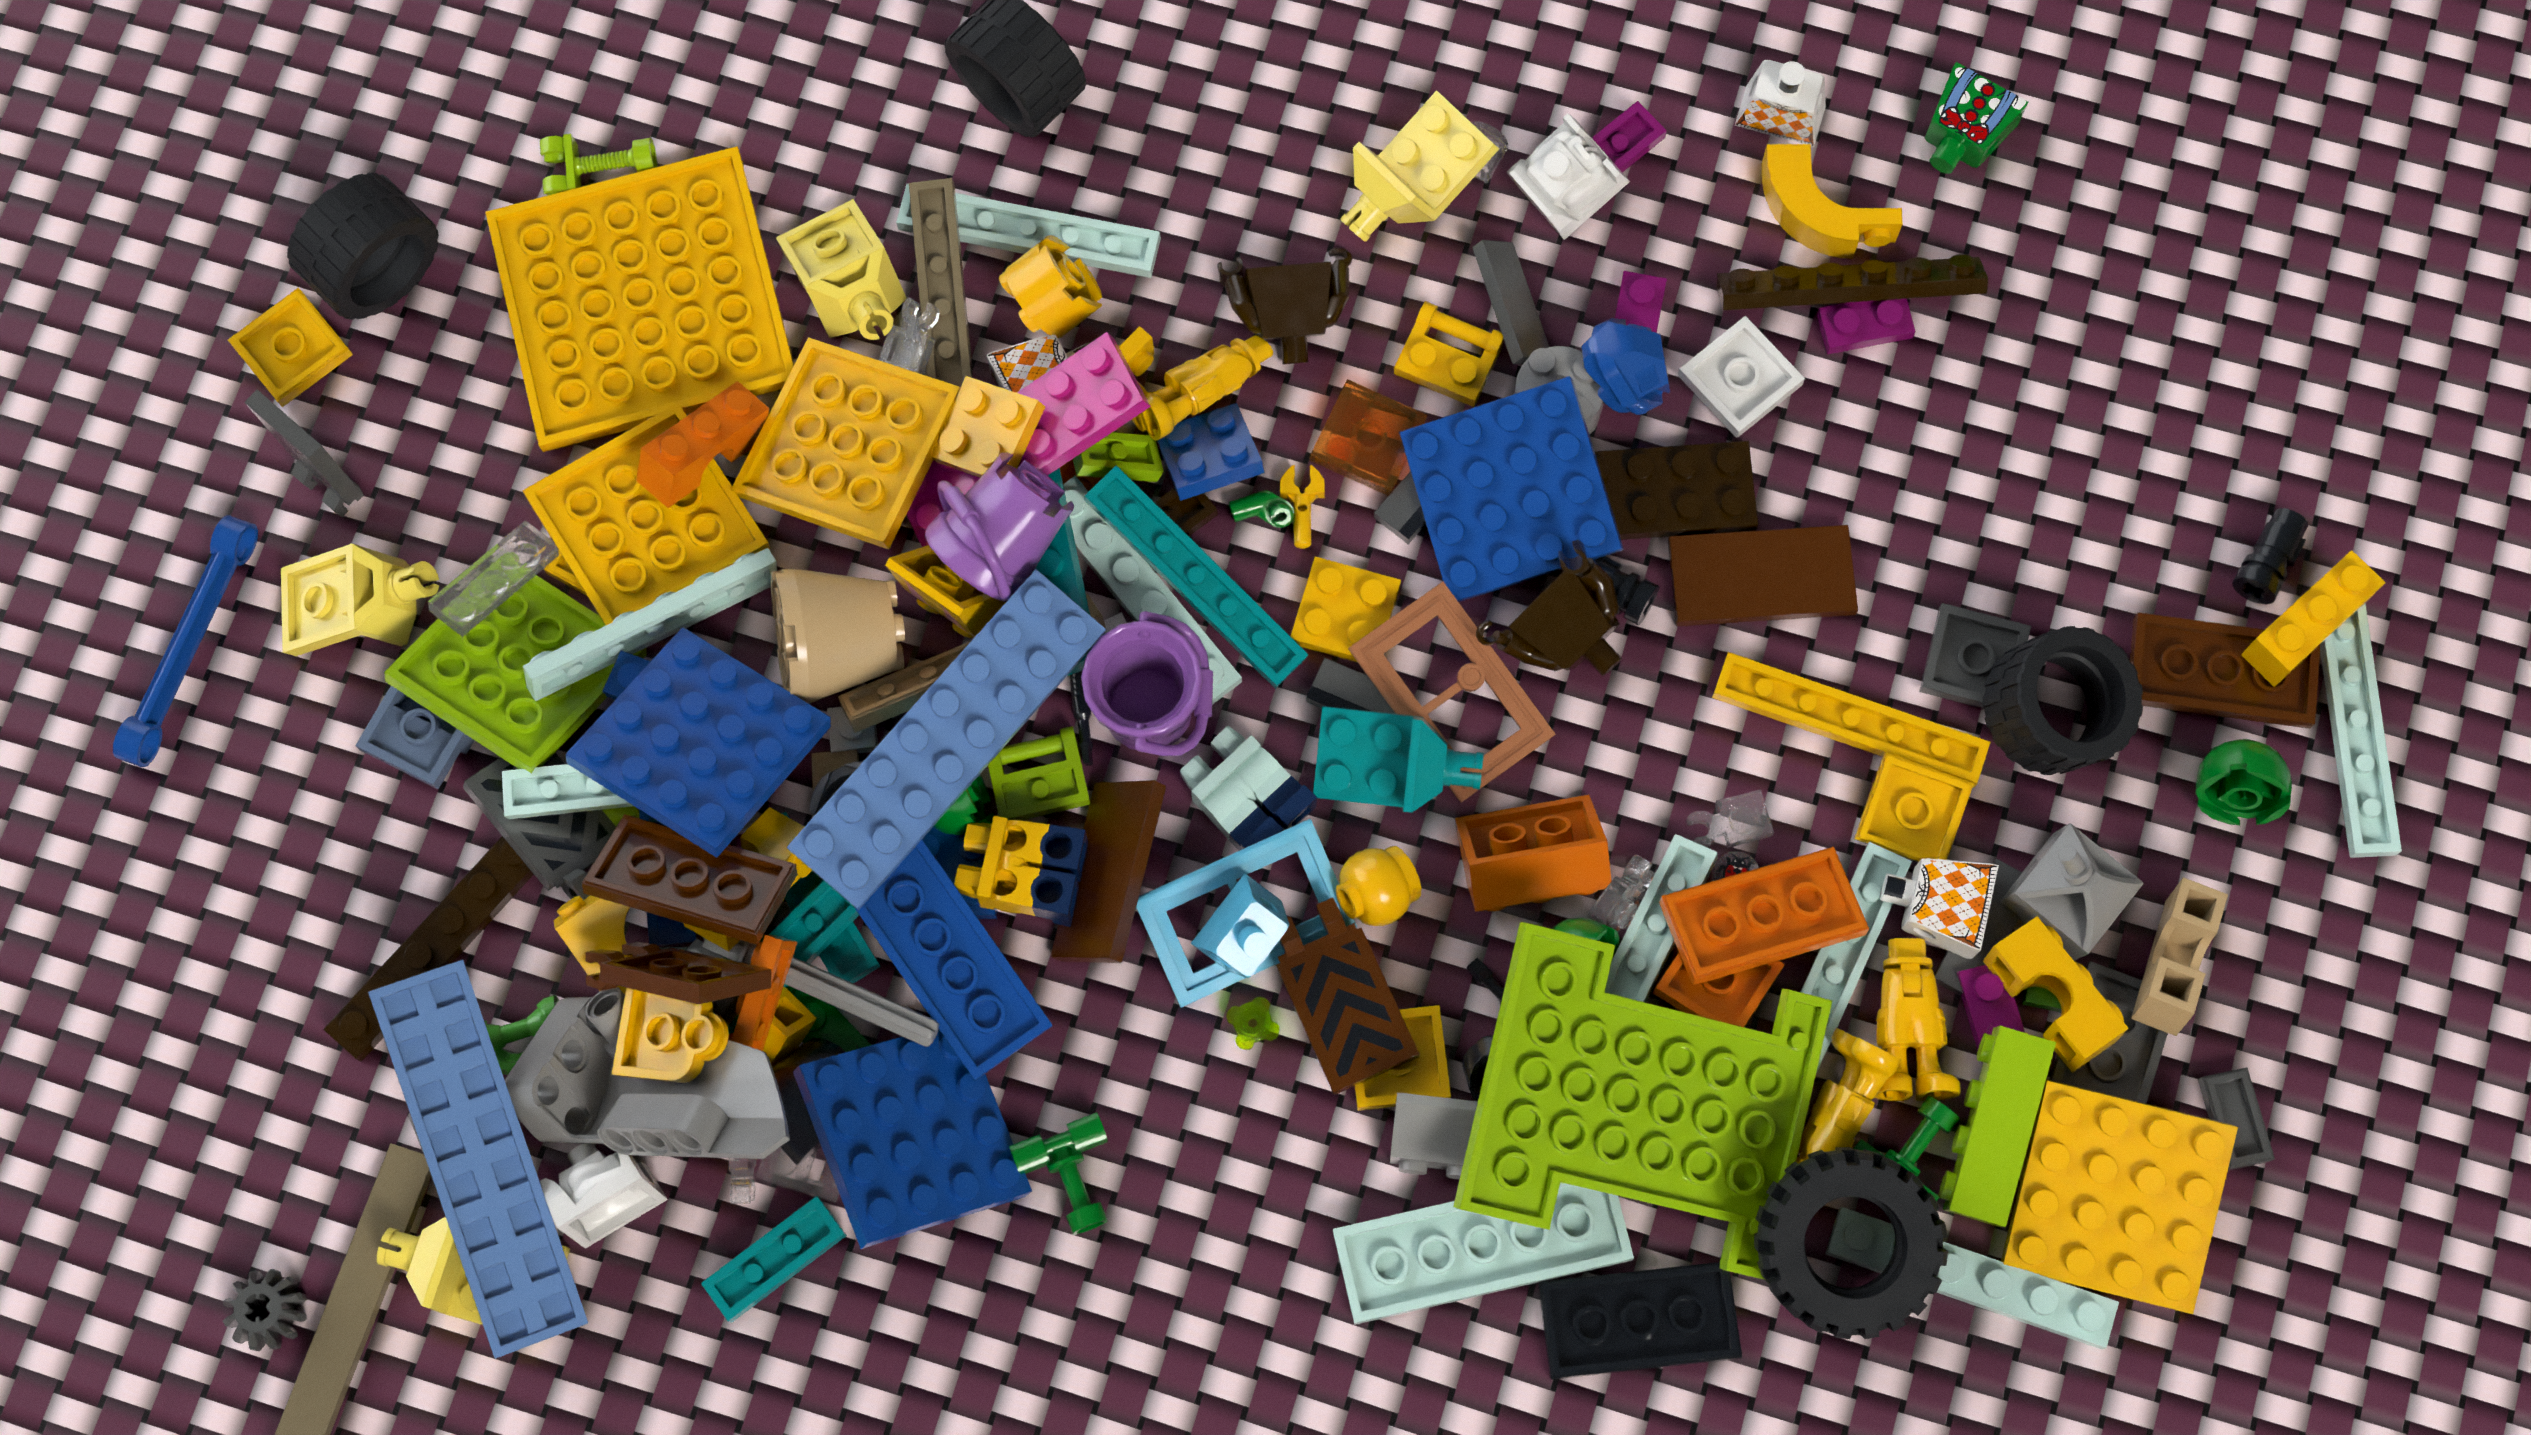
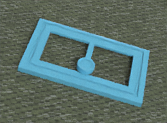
M1311 819L1139 896L1136 908L1181 1008L1246 977L1229 972L1216 962L1193 972L1166 911L1225 884H1228L1231 891L1237 884L1236 879L1241 878L1244 873L1250 874L1297 852L1318 903L1333 897L1345 925L1348 926L1355 923L1354 919L1349 918L1344 913L1338 902L1336 886L1339 883ZM1319 915L1295 926L1303 945L1327 935ZM1280 941L1274 946L1254 974L1280 963L1278 956L1285 954Z

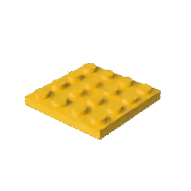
M808 337L731 491L737 493L739 498L889 550L934 460L931 455L960 387Z
M679 403L522 490L605 626L612 623L622 613L640 610L652 604L657 597L666 592H677L693 584L703 574L709 572L716 573L733 565L738 558L745 554H756L766 548L770 549L768 541L737 493L731 491L732 485L714 458L705 468L700 486L669 508L636 481L641 448L687 416Z
M2046 1079L2030 1137L2001 1262H2004V1265L2028 1270L2057 1281L2193 1314L2238 1127Z

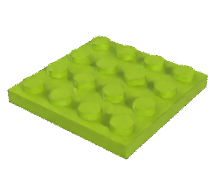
M502 554L384 674L386 683L516 768L525 769L532 774L536 767H542L607 698L602 690L614 664L535 701L527 689L523 665L529 663L539 653L557 650L571 643L579 634L586 631L594 632L604 627L605 624L598 614ZM647 647L633 655L644 659L647 654Z

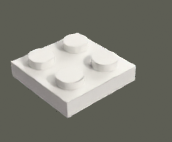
M1746 316L1683 365L1678 372L1681 380L1736 438L1800 388L1805 380L1800 372Z

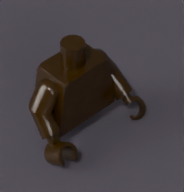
M1340 247L1330 249L1328 252L1330 257L1342 256L1345 258L1337 259L1333 264L1330 261L1247 268L1245 272L1243 261L1239 257L1236 258L1237 269L1231 272L1225 271L1222 268L1221 262L1217 264L1219 280L1226 288L1231 307L1246 328L1252 333L1260 334L1264 340L1280 339L1282 365L1308 363L1307 337L1324 335L1326 328H1330L1337 323L1349 300L1348 266L1352 263V255L1348 250Z
M1574 540L1572 541L1573 548L1578 556L1567 558L1562 551H1558L1560 566L1564 572L1509 625L1512 631L1509 629L1502 632L1496 630L1491 636L1483 637L1484 631L1493 624L1492 621L1486 620L1476 630V638L1481 644L1487 646L1497 643L1499 650L1519 661L1552 671L1574 669L1586 659L1602 676H1605L1621 661L1622 657L1605 640L1620 625L1616 618L1619 606L1614 582L1592 558H1587L1583 542Z

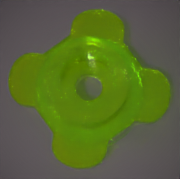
M1256 997L1252 1002L1245 1003L1240 1007L1233 1006L1227 1012V1022L1234 1026L1237 1034L1236 1045L1240 1049L1250 1050L1254 1043L1264 1039L1273 1041L1279 1035V1025L1272 1021L1269 1013L1270 1003L1264 997ZM1251 1019L1257 1021V1026L1254 1028L1248 1025Z

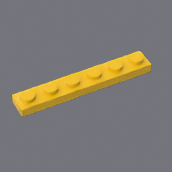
M1730 652L1727 653L1712 696L1713 699L1882 757L1887 752L1974 783L1973 788L1978 783L1991 743L1990 741Z

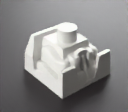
M1568 113L1563 117V124L1540 143L1526 160L1520 159L1506 171L1512 181L1564 240L1630 182L1577 120Z
M583 1143L568 1153V1159L572 1166L559 1174V1185L547 1178L540 1181L546 1203L556 1227L585 1249L668 1200L650 1169L643 1162L637 1164L632 1155H624L618 1152L606 1157L599 1150L597 1151L594 1143Z

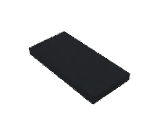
M1720 1262L1538 1282L1550 1380L1741 1359L1742 1350L1730 1272L1720 1269Z

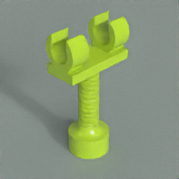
M571 133L563 134V137L548 136L540 140V154L544 155V162L562 163L565 161L566 176L551 175L542 180L543 194H547V196L581 187V174L583 172L586 174L587 172H599L600 170L604 171V169L612 170L630 166L635 167L637 172L658 167L656 149L652 138L633 140L632 148L628 151L595 154L594 156H582L581 158L579 157L578 144Z

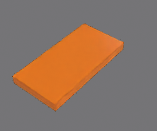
M1834 847L1663 895L1659 901L1692 986L1865 936L1869 931L1868 924Z

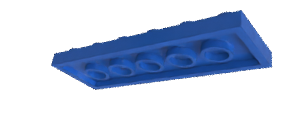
M923 840L916 845L858 911L855 908L929 1016L939 1023V1030L975 1081L1053 1026Z

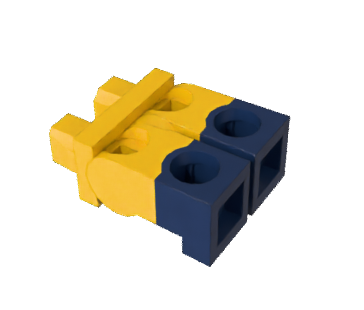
M993 816L992 824L968 823L964 837V850L985 854L982 868L959 864L954 886L959 893L971 898H977L981 908L992 910L995 908L1009 913H1022L1052 920L1054 924L1071 927L1079 890L1078 882L1081 881L1088 847L1086 829L1008 820L1005 817Z

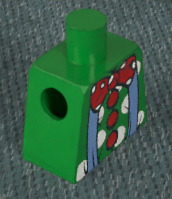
M1956 62L1925 136V140L1928 143L1937 147L1929 160L1931 165L1936 170L1945 174L1952 173L1959 161L1978 168L2018 126L2029 102Z

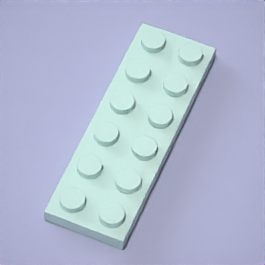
M1561 1182L1549 1230L1460 1210L1453 1207L1454 1201L1333 1229L1354 1325L1624 1263L1634 1259L1619 1197Z

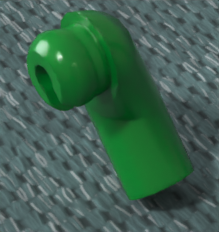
M1263 490L1228 501L1234 522L1257 516L1274 527L1283 528L1290 525L1294 518V508L1292 505L1269 490Z

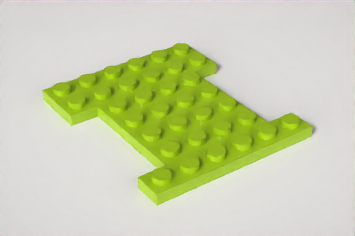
M1520 922L1453 1207L1549 1230L1560 1182L1728 1221L1729 1224L1719 1268L1765 1280L1757 1264L1759 1261L1758 1251L1754 1248V1233L1758 1232L1759 1225L1756 1216L1759 1206H1764L1769 1196L1766 1191L1772 1182L1778 1183L1786 1174L1784 1169L1797 1160L1832 1000L1789 989H1782L1772 1034L1605 993L1615 945Z

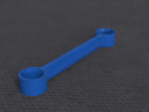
M226 515L216 525L210 542L212 556L135 716L128 717L116 733L113 742L115 758L143 768L148 766L157 755L162 742L161 724L237 565L245 564L254 552L258 539V529L255 524Z

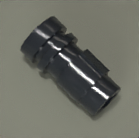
M2286 508L2275 510L2270 521L2261 532L2253 548V553L2245 557L2241 564L2242 567H2240L2232 581L2233 588L2242 597L2265 605L2272 604L2275 601L2281 586L2288 576L2286 568L2294 566L2305 545L2306 539H2303V536L2308 528V521L2301 514Z
M1606 556L1594 559L1614 582L1619 606L1617 614L1620 615L1624 612L1625 619L1640 625L1650 611L1660 586L1647 579L1640 581V575L1634 572L1629 575L1621 571V564Z

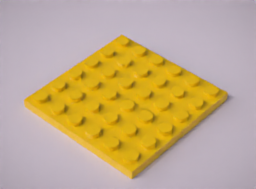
M738 146L485 212L537 441L542 452L632 429L676 403H679L685 414H690L737 381L755 396L783 388L794 366V361Z

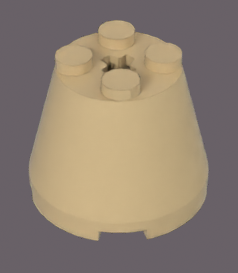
M793 568L772 571L771 597L778 644V663L782 686L791 695L794 694L809 704L891 672L904 669L901 643L896 644V642L905 641V630L902 614H895L892 607H897V591L894 580L881 581Z

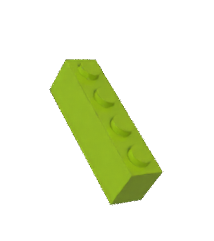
M2004 1026L1994 1027L1992 1035L1984 1033L1977 1053V1061L1983 1062L1979 1080L1971 1079L1964 1100V1106L1971 1108L1966 1126L1959 1124L1952 1143L1951 1151L1958 1154L1953 1172H1945L1940 1186L1939 1198L1945 1200L1944 1211L1997 1227H2006L2056 1042Z

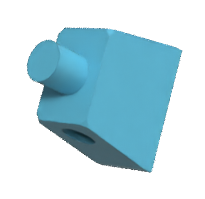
M1244 873L1191 944L1227 971L1249 978L1255 973L1289 927L1283 903L1278 897Z

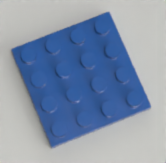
M1570 376L1399 432L1443 582L1458 602L1562 570L1558 551H1562L1567 558L1577 557L1578 554L1575 552L1572 543L1574 540L1583 542L1587 558H1592L1593 560L1624 550L1575 385Z
M682 627L570 748L565 756L568 765L717 858L830 729L831 717L794 694H790L789 691Z
M938 1030L936 1038L929 1047H924L907 1038L900 1037L799 1065L793 1071L860 1249L1024 1198L1032 1192L1026 1174H1020L1009 1149L1013 1142L986 1074L975 1081L940 1030Z

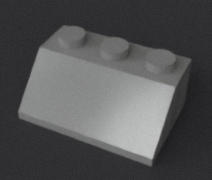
M1397 1092L1390 1164H1399L1398 1171L1416 1175L1427 1174V1168L1446 1170V1177L1460 1180L1478 1101Z

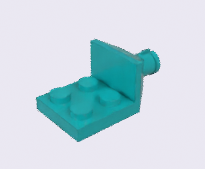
M1322 706L1313 793L1320 799L1403 807V812L1412 813L1443 791V786L1457 785L1480 789L1481 773L1462 771L1460 769L1463 767L1482 769L1484 753H1468L1447 749L1448 743L1421 716Z

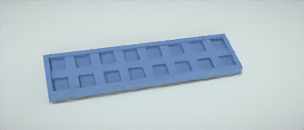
M1035 569L791 841L787 849L859 911L1084 658L1100 636L1106 633V629Z
M463 960L369 991V997L494 1358L496 1359L588 1324Z

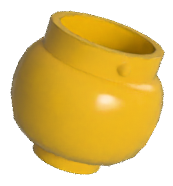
M1390 846L1384 850L1379 848L1364 849L1352 855L1341 868L1340 884L1336 886V896L1342 910L1349 918H1357L1369 926H1385L1397 921L1405 914L1410 904L1421 897L1422 888L1419 876L1410 858L1399 847Z

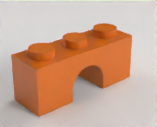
M735 382L641 448L636 481L667 508L671 507L700 486L705 468L717 454L721 453L732 463L751 450L768 417L769 407L741 383Z

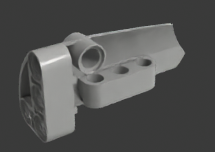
M619 987L600 991L593 997H566L561 999L554 1006L505 1079L517 1118L541 1142L605 1144L613 1151L624 1155L764 1159L790 1140L786 1114L777 1080L769 1057L764 1051L728 1040L722 1054L714 1060L705 1061L700 1074L694 1080L687 1083L611 1075L625 997Z

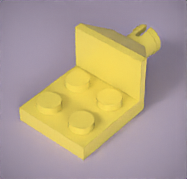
M1436 90L1379 155H1376L1361 142H1358L1353 147L1354 185L1363 194L1347 214H1344L1340 219L1345 225L1350 226L1349 229L1364 242H1367L1375 229L1388 217L1398 224L1435 221L1495 155L1499 148Z
M854 199L776 237L782 252L808 293L829 338L859 330L863 337L869 340H877L880 338L874 329L876 325L879 326L884 336L891 331L893 327L891 313L904 303L907 297L883 244Z
M349 544L282 567V653L298 656L360 635L398 646L408 644L417 614L416 600L433 596L438 592L439 585L437 584L423 587L426 583L439 580L436 570L426 561H420L410 566L403 559L356 544Z
M446 1217L423 1229L419 1236L403 1233L391 1227L385 1231L381 1241L389 1243L391 1246L399 1247L401 1251L396 1252L378 1247V1265L406 1270V1277L421 1306L441 1314L483 1325ZM562 1246L565 1257L567 1259L570 1249L568 1247Z

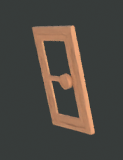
M1442 581L1353 644L1348 650L1395 714L1423 717L1446 742L1447 740L1428 714L1461 690L1472 692L1478 690L1484 681L1488 684L1520 730L1484 755L1482 769L1466 767L1460 769L1462 771L1481 773V789L1556 734L1490 645H1483L1477 640L1476 625ZM1438 616L1471 663L1465 664L1460 668L1457 674V682L1422 707L1384 656V653ZM1448 743L1447 749H1453ZM1449 786L1460 803L1480 790L1466 786Z

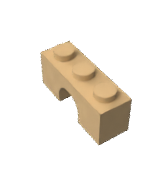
M2184 877L2181 879L2165 901L2131 1019L2177 1036L2195 1014L2206 973L2199 971V968L2210 942L2218 932L2228 894Z

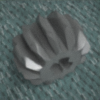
M270 1269L265 1277L256 1270L249 1272L248 1285L240 1281L232 1283L234 1291L238 1294L236 1300L228 1298L222 1302L225 1307L233 1309L234 1313L227 1316L222 1322L226 1327L236 1328L232 1336L235 1342L243 1344L248 1341L249 1349L254 1351H261L265 1344L270 1349L277 1350L281 1348L282 1335L289 1339L298 1337L296 1329L291 1325L294 1320L304 1322L307 1319L305 1313L296 1311V1307L302 1305L307 1298L303 1293H294L298 1284L296 1279L292 1277L282 1279L280 1271ZM264 1302H268L266 1308L270 1312L266 1319L262 1318L264 1312L260 1308Z

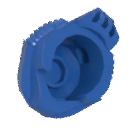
M1611 318L1594 326L1592 336L1581 346L1585 370L1601 386L1597 390L1600 399L1616 412H1632L1636 415L1644 414L1663 403L1662 392L1670 393L1661 334L1652 332L1651 328L1635 324L1626 325V319Z

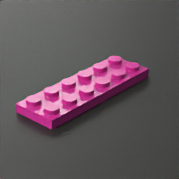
M1108 332L1017 392L1036 399L1045 406L1018 468L1025 460L1048 476L1151 407L1118 344ZM933 460L906 514L922 547L929 545L925 538L927 526L941 512H944L938 495V483L940 481H948L953 486L959 487L965 495L980 479L979 477Z

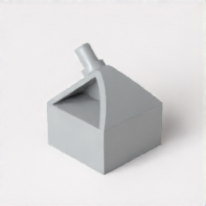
M2069 823L2051 835L2000 902L2016 913L2024 924L2038 916L2045 926L2052 927L2059 934L2063 942V948L2073 960H2076L2090 953L2144 883L2074 825Z

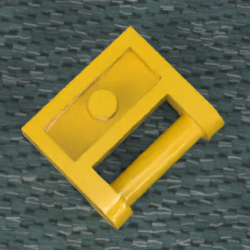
M1425 301L1394 366V374L1475 407L1505 341L1502 332L1494 329L1491 333L1437 311V305ZM1430 327L1485 349L1481 358L1427 337Z

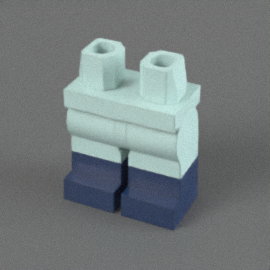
M1229 726L1225 727L1211 742V747L1224 759L1220 765L1212 770L1197 755L1180 770L1181 777L1191 790L1194 804L1206 814L1238 851L1299 824L1317 806V796L1305 785L1302 786L1270 753L1261 747V744L1252 735L1245 739Z

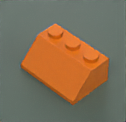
M1590 795L1455 818L1467 887L1475 912L1484 910L1499 911L1507 906L1529 902L1544 903L1552 898L1574 894L1590 895L1598 890L1612 888L1608 842Z

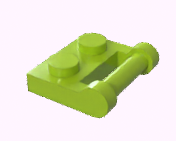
M1073 726L1060 729L1061 734L1004 746L988 764L999 817L1022 821L1091 804ZM1065 751L1066 760L1008 774L1004 773L1003 765Z

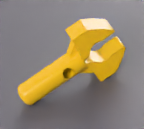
M1292 465L1280 479V497L1289 499L1294 505V546L1299 549H1305L1311 546V504L1316 498H1325V481L1320 472L1313 465H1310V484L1305 488L1304 493H1300V489L1294 484L1295 465Z

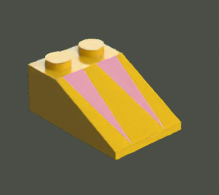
M929 545L890 557L885 565L901 586L917 598L916 602L919 606L931 613L941 614L952 622V627L956 632L968 638H974L1006 603L977 590L960 578L940 560Z

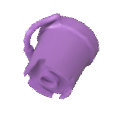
M1008 452L1000 453L991 467L965 495L959 487L953 486L948 481H940L938 483V495L944 512H941L927 526L925 538L930 548L945 565L977 590L1003 602H1007L1032 574L1060 527L1074 509L1072 501L1062 507L1058 501L1065 493L1064 490L1034 465L1025 460L1018 469L1008 465L1007 463L1013 456V454Z
M1143 611L1139 614V621L1120 624L1100 636L1086 655L1081 675L1085 702L1099 723L1108 728L1117 741L1129 749L1160 756H1181L1197 746L1205 734L1208 718L1212 717L1213 671L1209 669L1208 655L1199 636L1186 623L1170 616ZM1194 711V716L1197 717L1195 729L1188 739L1177 745H1172L1182 737L1189 727L1191 713Z

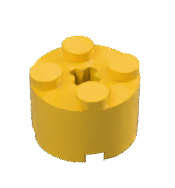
M1052 235L1046 236L1008 266L999 275V281L1007 293L1015 297L1022 309L1019 311V316L1029 330L1036 332L1041 329L1048 335H1056L1057 338H1062L1102 306L1101 303L1097 302L1102 298V293L1084 262L1080 258L1072 262L1064 253L1070 247Z

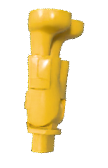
M1257 335L1245 341L1236 338L1230 342L1231 347L1224 344L1194 360H1188L1184 364L1167 371L1164 375L1166 386L1162 389L1147 392L1138 382L1151 407L1132 419L1133 423L1142 432L1147 430L1149 436L1155 441L1167 436L1189 414L1194 416L1201 413L1223 396H1227L1240 389L1247 378H1251L1261 369L1260 363L1273 356L1271 346Z
M1925 939L1888 940L1889 958L1883 961V969L1885 971L1882 977L1881 1009L1878 1010L1876 1018V1040L1878 1047L1900 1058L1901 1061L1894 1075L1886 1080L1874 1098L1887 1101H1905L1913 1096L1912 1078L1908 1074L1907 1066L1908 1047L1916 1050V1100L1925 1101L1928 1096L1936 1100L1955 1098L1961 1094V1084L1954 1075L1941 1071L1937 1057V1050L1947 1045L1946 1019L1943 1010L1939 1006L1936 979L1931 969L1933 961L1931 958L1926 957Z
M1835 1029L1831 1037V1043L1845 1058V1069L1838 1084L1827 1079L1820 1090L1816 1103L1813 1105L1812 1114L1803 1129L1798 1151L1800 1155L1796 1160L1798 1164L1809 1159L1808 1154L1819 1150L1829 1152L1835 1151V1147L1852 1148L1856 1134L1860 1131L1862 1124L1875 1105V1102L1872 1100L1886 1080L1894 1075L1901 1061L1900 1058L1843 1030Z

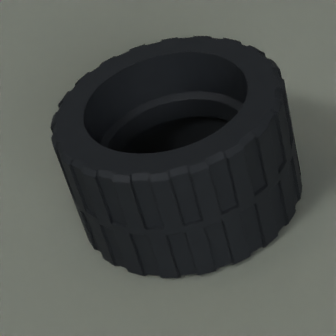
M986 0L945 40L946 56L960 80L966 85L973 96L1000 122L1025 137H1036L1085 90V73L1076 55L1055 28L1023 0Z
M377 173L358 174L340 181L334 187L325 191L306 209L305 214L298 220L295 230L290 236L287 258L289 259L290 267L339 316L350 320L354 318L364 319L368 316L379 314L386 308L396 304L422 279L434 260L439 234L436 225L388 177Z
M2066 626L2058 630L2054 629L2007 650L2004 656L1997 659L1992 666V671L1987 676L1984 685L1983 708L1985 709L1986 716L1984 719L1997 747H2000L2007 758L2012 762L2020 764L2023 769L2030 772H2040L2043 775L2071 772L2113 757L2116 752L2122 751L2129 744L2130 738L2135 735L2143 712L2142 684L2139 683L2138 672L2134 664L2128 659V654L2105 634L2101 635L2095 632L2094 629L2087 627L2076 628L2075 626ZM2045 662L2054 663L2067 670L2077 680L2083 690L2087 702V722L2084 732L2078 741H2073L2059 734L2051 727L2041 712L2037 698V681Z

